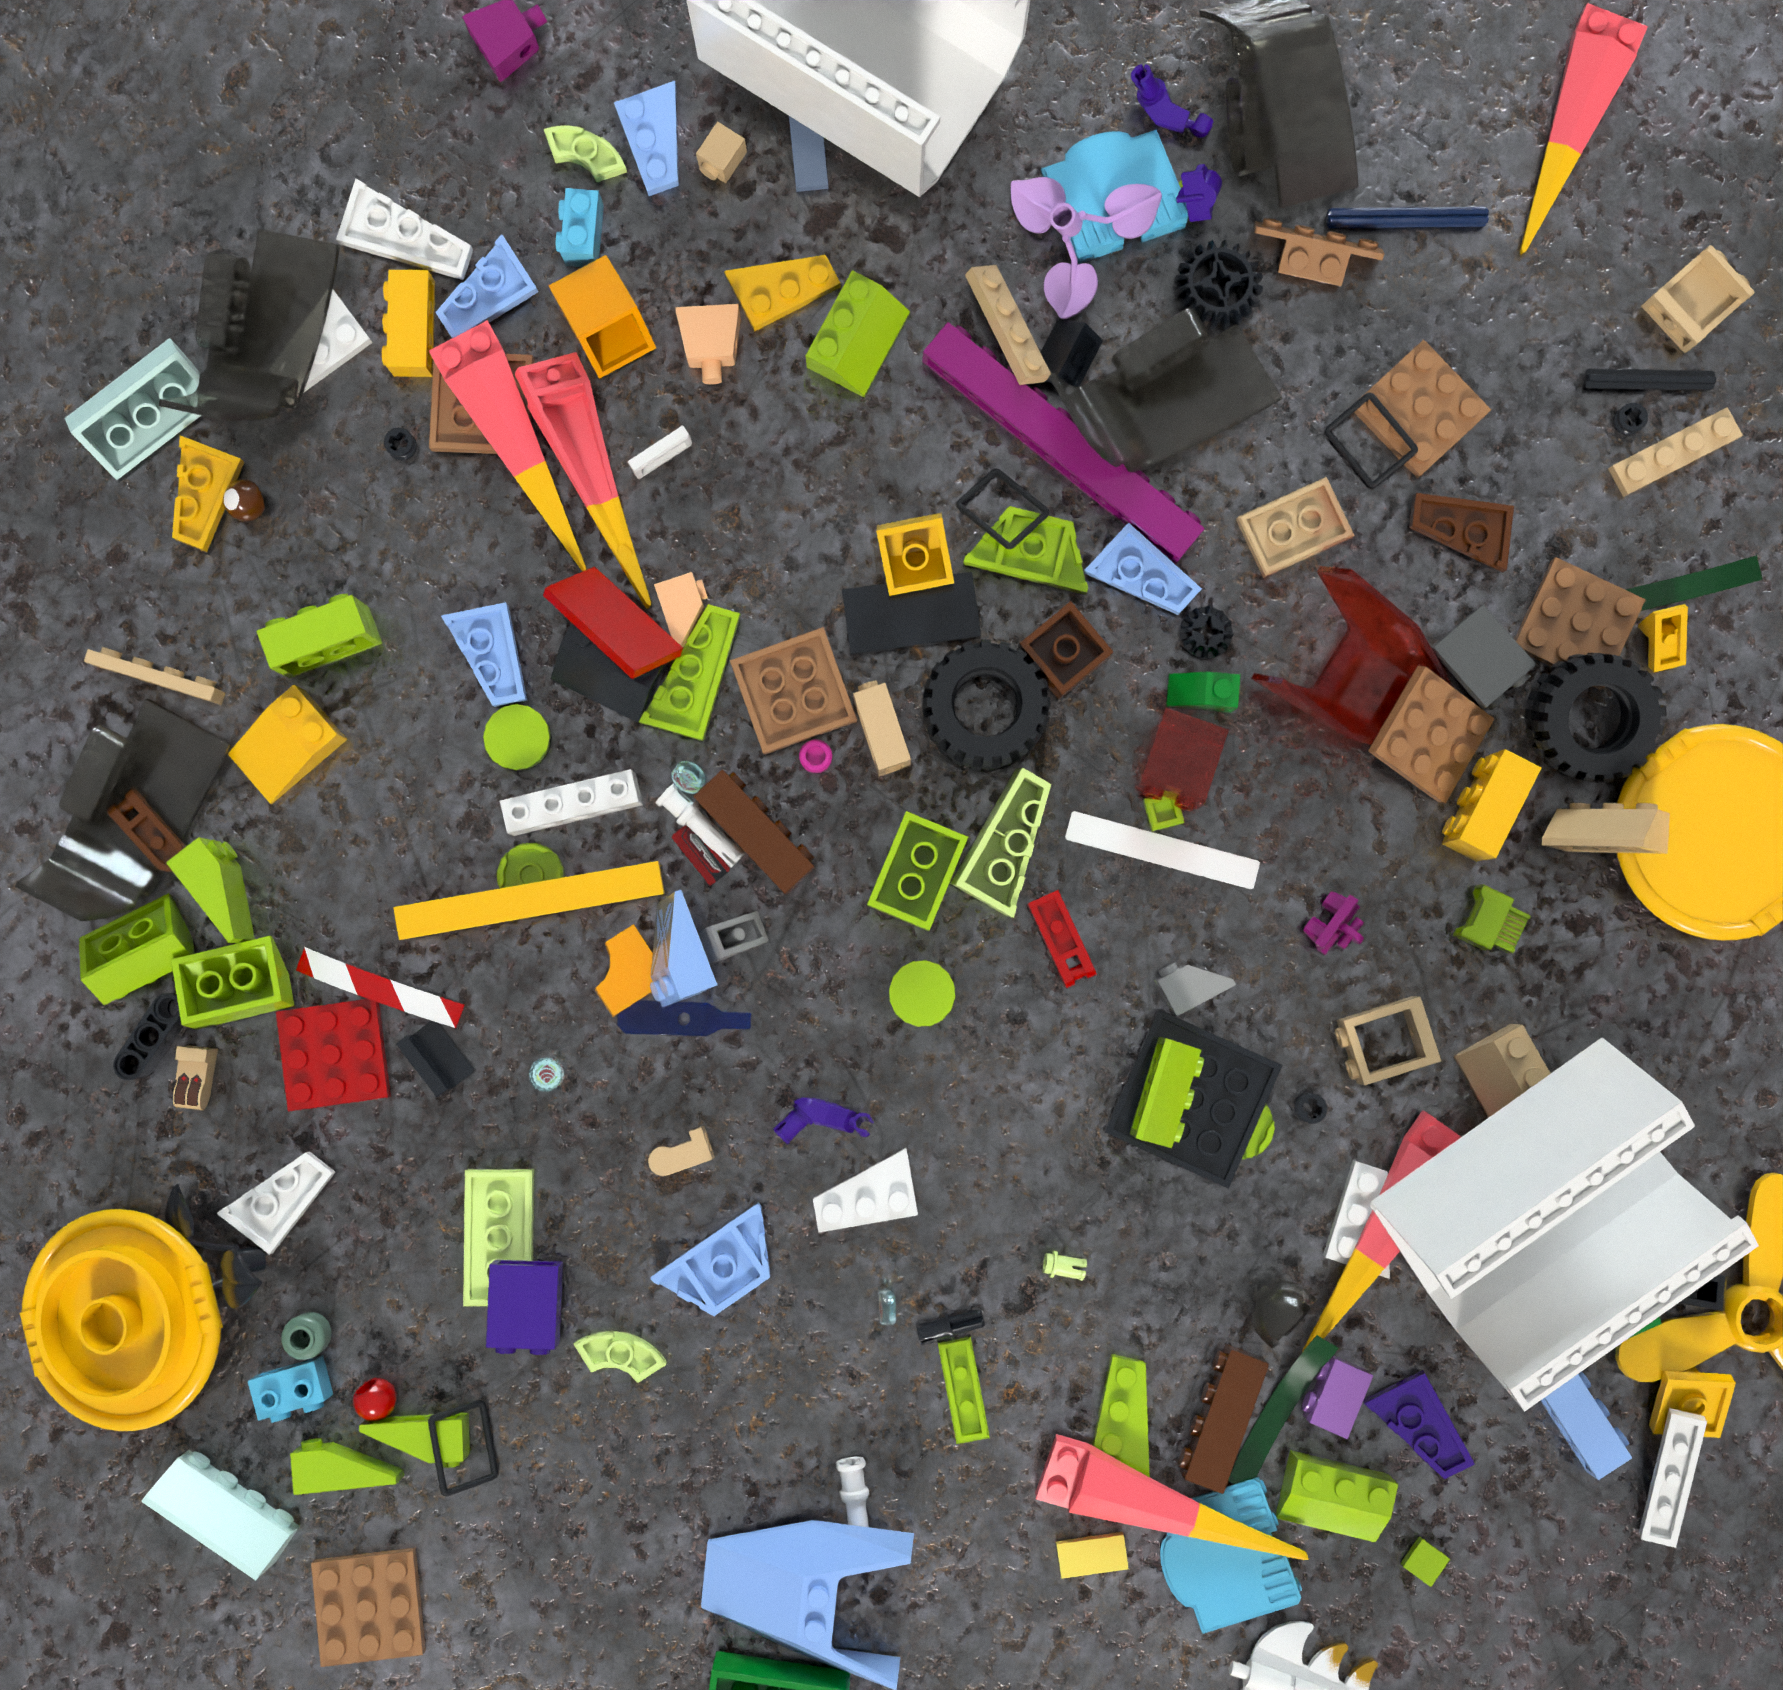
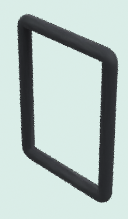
M1366 393L1325 429L1326 436L1371 488L1380 485L1418 452V447L1373 393ZM1369 399L1411 449L1374 481H1372L1332 432L1333 429Z
M997 468L992 469L956 503L958 510L1006 549H1013L1050 513L1045 505ZM995 475L1043 512L1010 543L963 505Z
M483 1400L470 1402L430 1416L428 1426L440 1492L443 1496H451L497 1478L498 1468L487 1408ZM479 1407L491 1474L447 1489L435 1421Z

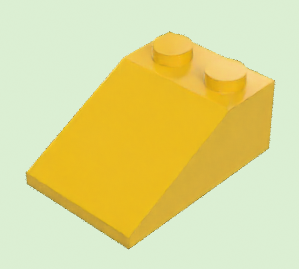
M292 685L265 709L228 755L268 802L273 804L348 739L306 690Z

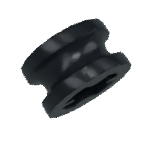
M1638 403L1626 404L1613 417L1614 428L1618 433L1626 436L1636 434L1648 422L1646 409ZM1632 413L1635 415L1634 423L1629 426L1625 421L1628 418L1627 416Z
M393 428L388 431L384 438L385 449L397 460H408L416 452V440L404 428ZM405 437L404 440L407 446L405 448L400 447L398 451H395L397 448L393 445V442L395 440L401 441Z
M1304 1093L1296 1099L1294 1111L1301 1121L1316 1124L1325 1118L1327 1104L1317 1094ZM1309 1099H1314L1313 1103L1319 1106L1318 1113L1312 1112L1313 1117L1308 1118V1112L1304 1111L1302 1107L1304 1103L1309 1104Z

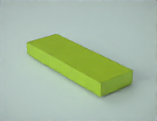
M971 1336L956 1337L955 1340L937 1341L956 1444L990 1438Z

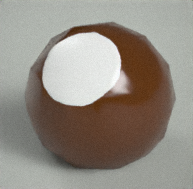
M247 479L236 480L224 492V508L234 519L242 522L253 521L260 517L265 510L263 497L255 482Z

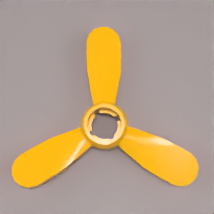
M1764 1174L1756 1180L1751 1189L1746 1222L1759 1246L1743 1257V1283L1733 1285L1726 1290L1725 1311L1716 1310V1312L1669 1318L1661 1321L1662 1324L1625 1340L1616 1347L1615 1359L1619 1369L1626 1377L1637 1382H1654L1662 1378L1663 1370H1688L1734 1344L1751 1352H1769L1783 1370V1295L1778 1292L1783 1278L1782 1174ZM1759 1299L1767 1302L1770 1318L1765 1330L1759 1335L1752 1336L1744 1333L1740 1323L1741 1313L1745 1305L1751 1300Z

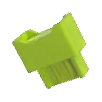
M1484 884L1476 885L1472 892L1475 904L1465 925L1456 928L1453 936L1482 950H1491L1494 946L1508 954L1514 953L1518 940L1531 915L1512 907L1513 898Z

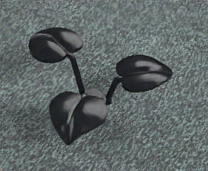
M176 1184L166 1204L165 1222L180 1232L194 1248L225 1251L221 1259L223 1278L213 1282V1288L216 1289L222 1286L224 1298L231 1308L243 1306L252 1298L262 1284V1281L254 1274L264 1272L266 1268V1258L263 1249L259 1246L240 1249L238 1244L222 1245L195 1241L192 1238L195 1231L193 1218L180 1190V1184Z

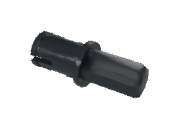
M977 1309L951 1317L949 1313H945V1317L916 1324L921 1345L924 1346L942 1339L951 1338V1340H955V1335L983 1328L985 1321L982 1311Z

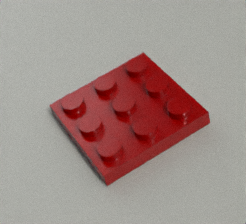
M362 999L276 1012L288 1112L391 1097L380 1005L378 1002Z

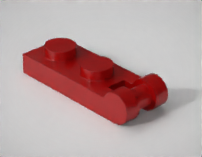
M1059 890L1028 903L1029 910L1065 988L1067 989L1075 985V981L1086 976L1088 979L1097 975ZM1076 955L1080 964L1069 969L1065 960Z

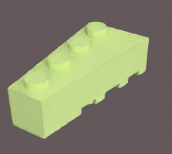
M1024 768L1015 769L950 884L1005 916L1014 918L1017 909L1016 904L1024 884L1025 872L1033 852L1034 840L1038 827H1040L1051 784Z

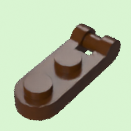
M131 788L124 794V800L118 805L114 803L106 811L155 867L162 871L173 872L166 862L186 846L150 807L145 798L136 789ZM135 808L139 814L130 820L127 814Z

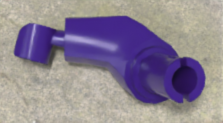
M1140 64L1132 70L1131 79L1138 88L1137 100L1155 125L1182 134L1185 128H1187L1197 138H1203L1209 133L1213 126V119L1204 113H1200L1195 121L1189 119L1190 111L1172 103L1164 81L1154 77L1150 66L1145 64L1143 68V65Z
M801 1097L794 1101V1109L773 1130L788 1145L808 1124L812 1125L814 1123L815 1125L853 1133L855 1129L860 1136L868 1137L870 1133L865 1129H860V1125L865 1121L874 1123V1121L867 1113L856 1114V1112L835 1103L816 1098Z

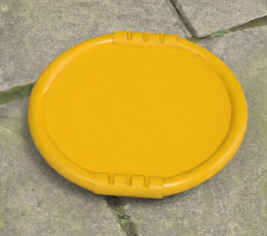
M1709 724L1689 729L1684 728L1659 746L1655 754H1648L1645 757L1648 762L1640 769L1632 767V774L1627 777L1617 801L1618 804H1624V809H1636L1637 803L1657 804L1658 810L1670 813L1668 854L1616 853L1621 870L1632 891L1643 905L1666 924L1682 932L1700 938L1721 941L1763 936L1783 921V743L1765 733L1738 725Z
M106 1209L86 1214L68 1223L52 1236L41 1249L31 1267L24 1288L22 1309L19 1313L34 1375L38 1377L47 1392L60 1406L78 1419L93 1426L114 1431L148 1429L160 1425L182 1412L201 1392L209 1379L218 1355L221 1328H223L207 1262L203 1261L193 1245L171 1225L149 1214L126 1209Z

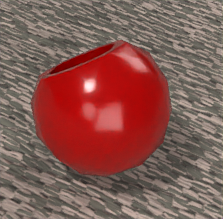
M372 1378L366 1381L356 1390L353 1396V1407L356 1413L366 1421L378 1422L387 1418L394 1410L397 1402V1393L394 1386L383 1378Z

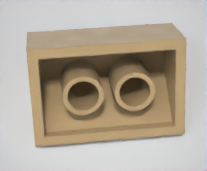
M1570 803L1569 809L1556 810L1542 837L1541 845L1566 852L1668 854L1670 813L1658 810V805L1651 803H1637L1636 809H1624V804L1603 803L1602 809H1591V804Z
M1509 1024L1453 1056L1488 1118L1551 1074L1526 1029L1520 1024Z

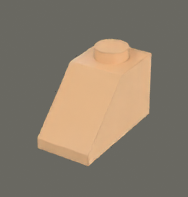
M692 572L654 584L671 637L683 648L705 610L702 600L708 598L702 579L696 581Z

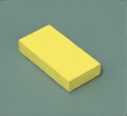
M1123 1532L1056 1541L1061 1579L1129 1569Z

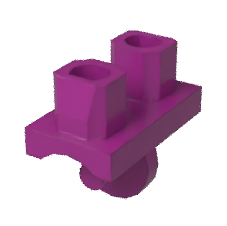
M1331 891L1324 900L1322 908L1334 917L1326 925L1313 916L1304 927V933L1315 942L1317 950L1322 954L1326 955L1341 934L1343 935L1337 942V945L1344 950L1350 941L1360 945L1364 940V937L1358 933V930L1364 924L1361 919L1355 917L1350 926H1348L1360 909V906L1357 904L1359 901L1352 895L1346 898Z

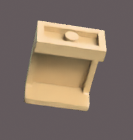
M1709 245L1642 304L1641 307L1674 343L1686 353L1755 292L1750 287L1746 277L1738 274L1732 268L1726 256L1712 245Z

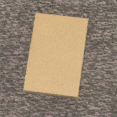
M1327 477L1236 518L1263 578L1355 536Z

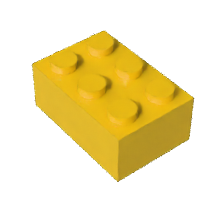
M1506 749L1485 756V758L1481 757L1472 770V775L1475 778L1471 786L1465 787L1457 800V804L1460 807L1455 817L1451 816L1443 827L1442 834L1445 837L1441 844L1476 862L1497 858L1541 767Z

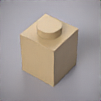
M717 121L696 152L699 170L711 180L718 178L722 182L727 183L747 153L745 138Z

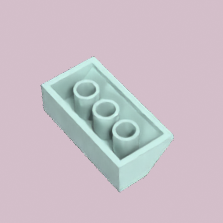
M169 338L68 415L65 420L71 434L118 480L221 401V399L193 363Z
M190 1450L173 1462L141 1501L254 1580H257L277 1561L300 1527L293 1522L294 1518L288 1512L282 1509H274L266 1503V1499L262 1494L254 1490L245 1489L238 1484V1479L233 1474L227 1471H219L210 1465V1460L205 1455Z

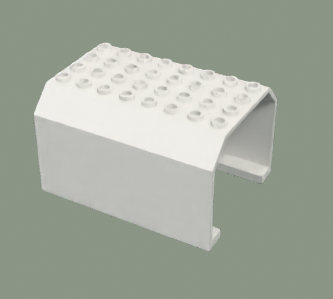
M686 0L699 60L918 197L936 184L1005 79L1025 37L1030 0Z
M1600 1038L1376 1197L1370 1204L1426 1292L1456 1332L1524 1412L1759 1246L1747 1222L1738 1215L1730 1219L1681 1177L1660 1152L1695 1127L1682 1101L1604 1038Z

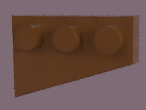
M1415 493L1412 499L1409 528L1503 573L1507 570L1514 506Z

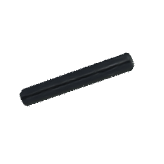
M1589 368L1585 371L1583 382L1586 388L1710 391L1715 386L1716 377L1714 371Z

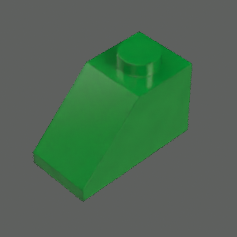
M1218 672L1169 674L1166 707L1232 713L1238 708L1241 674Z

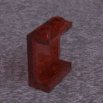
M1165 708L1159 717L1156 726L1158 729L1142 777L1138 781L1136 788L1143 790V795L1151 799L1162 800L1164 796L1170 798L1169 800H1175L1174 805L1186 811H1193L1194 808L1200 809L1205 804L1229 729Z

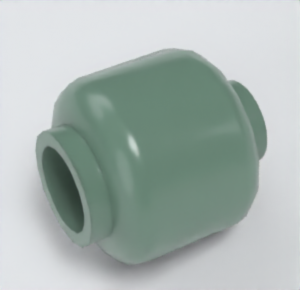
M305 1312L292 1318L285 1325L282 1331L281 1343L289 1356L297 1360H308L327 1348L331 1340V1327L324 1316L316 1312Z

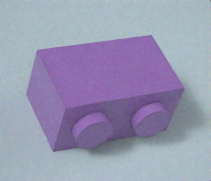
M1333 1355L1315 1377L1317 1382L1313 1391H1309L1303 1400V1417L1313 1425L1348 1439L1373 1375L1366 1369Z

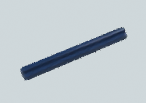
M1487 207L1330 208L1326 214V225L1328 228L1484 227L1489 220V210Z

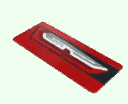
M687 825L671 836L709 885L714 884L729 872L730 868L723 859L708 847Z

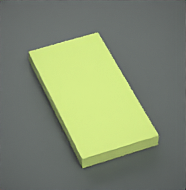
M534 1169L465 1170L463 1306H488L489 1265L494 1260L533 1261Z

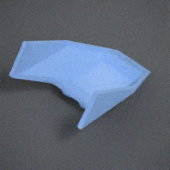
M810 1520L708 1539L701 1608L796 1653L897 1690L901 1657L833 1648L832 1635L838 1582L841 1578L910 1564L914 1533Z

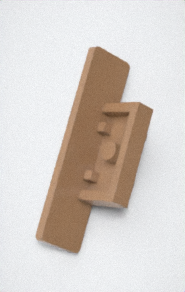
M1264 218L1263 222L1255 221L1253 226L1254 233L1285 239L1277 268L1278 273L1342 286L1351 254L1377 260H1383L1385 254L1381 248H1378V242L1360 238L1358 243L1346 241V235L1336 232H1327V235L1323 236L1314 234L1315 229L1304 225H1295V229L1282 227L1283 222L1276 219Z

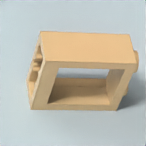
M871 681L858 686L859 691L853 693L854 704L878 776H884L910 767L911 758L886 683L878 685L877 681Z
M1411 996L1336 1020L1339 1027L1335 1029L1337 1041L1341 1048L1345 1047L1349 1060L1345 1061L1346 1069L1351 1080H1356L1357 1084L1368 1085L1441 1062L1421 997ZM1403 1011L1417 1058L1369 1073L1354 1026Z

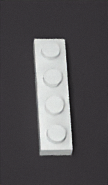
M1669 1408L1639 1529L1641 1540L1676 1548L1707 1424L1705 1416Z

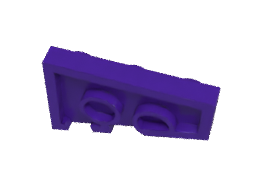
M1424 1370L1363 1400L1364 1404L1372 1412H1375L1391 1430L1404 1439L1444 1479L1475 1465Z

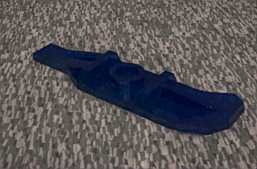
M639 1000L617 1014V1026L625 1034L709 1036L722 1028L751 1029V1013L722 1012L710 1003L676 1002L662 1008L660 1001ZM682 1012L690 1016V1022L687 1025H681L678 1022V1015Z

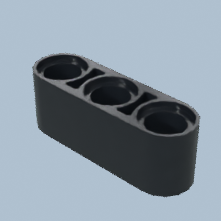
M176 993L159 995L133 1030L113 1062V1069L119 1078L123 1080H136L148 1077L184 1027L181 1025L179 1006L174 1017L167 1010L168 1004L172 999L178 1005ZM152 1028H155L159 1034V1039L155 1045L149 1040V1032ZM133 1056L140 1063L136 1073L130 1068V1060Z

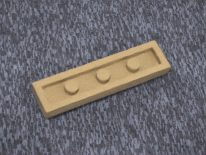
M997 265L971 267L965 276L1019 385L1045 382L1051 373Z
M1728 407L1614 464L1608 470L1622 496L1625 497L1739 439L1743 434Z
M105 647L101 648L100 653L90 649L87 650L84 662L222 705L225 692L215 688L217 683L215 681L196 676L195 682L184 679L185 672L167 666L161 672L152 669L153 662L133 657L132 662L122 660V653Z

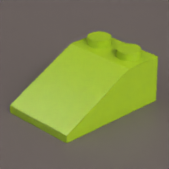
M198 837L167 861V865L228 943L254 940L242 870L235 860L238 857L236 852L227 842L221 843L214 839Z

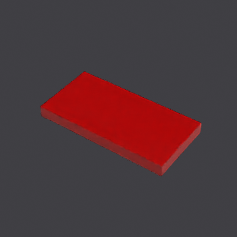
M595 566L545 587L543 596L631 679L681 656L683 647Z

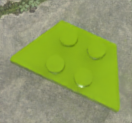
M1009 506L991 528L1010 543L1041 514ZM1048 516L1013 549H1006L986 532L972 551L965 556L963 562L964 565L1084 595L1088 591V585L1082 568V558L1076 542L1077 536L1074 523Z

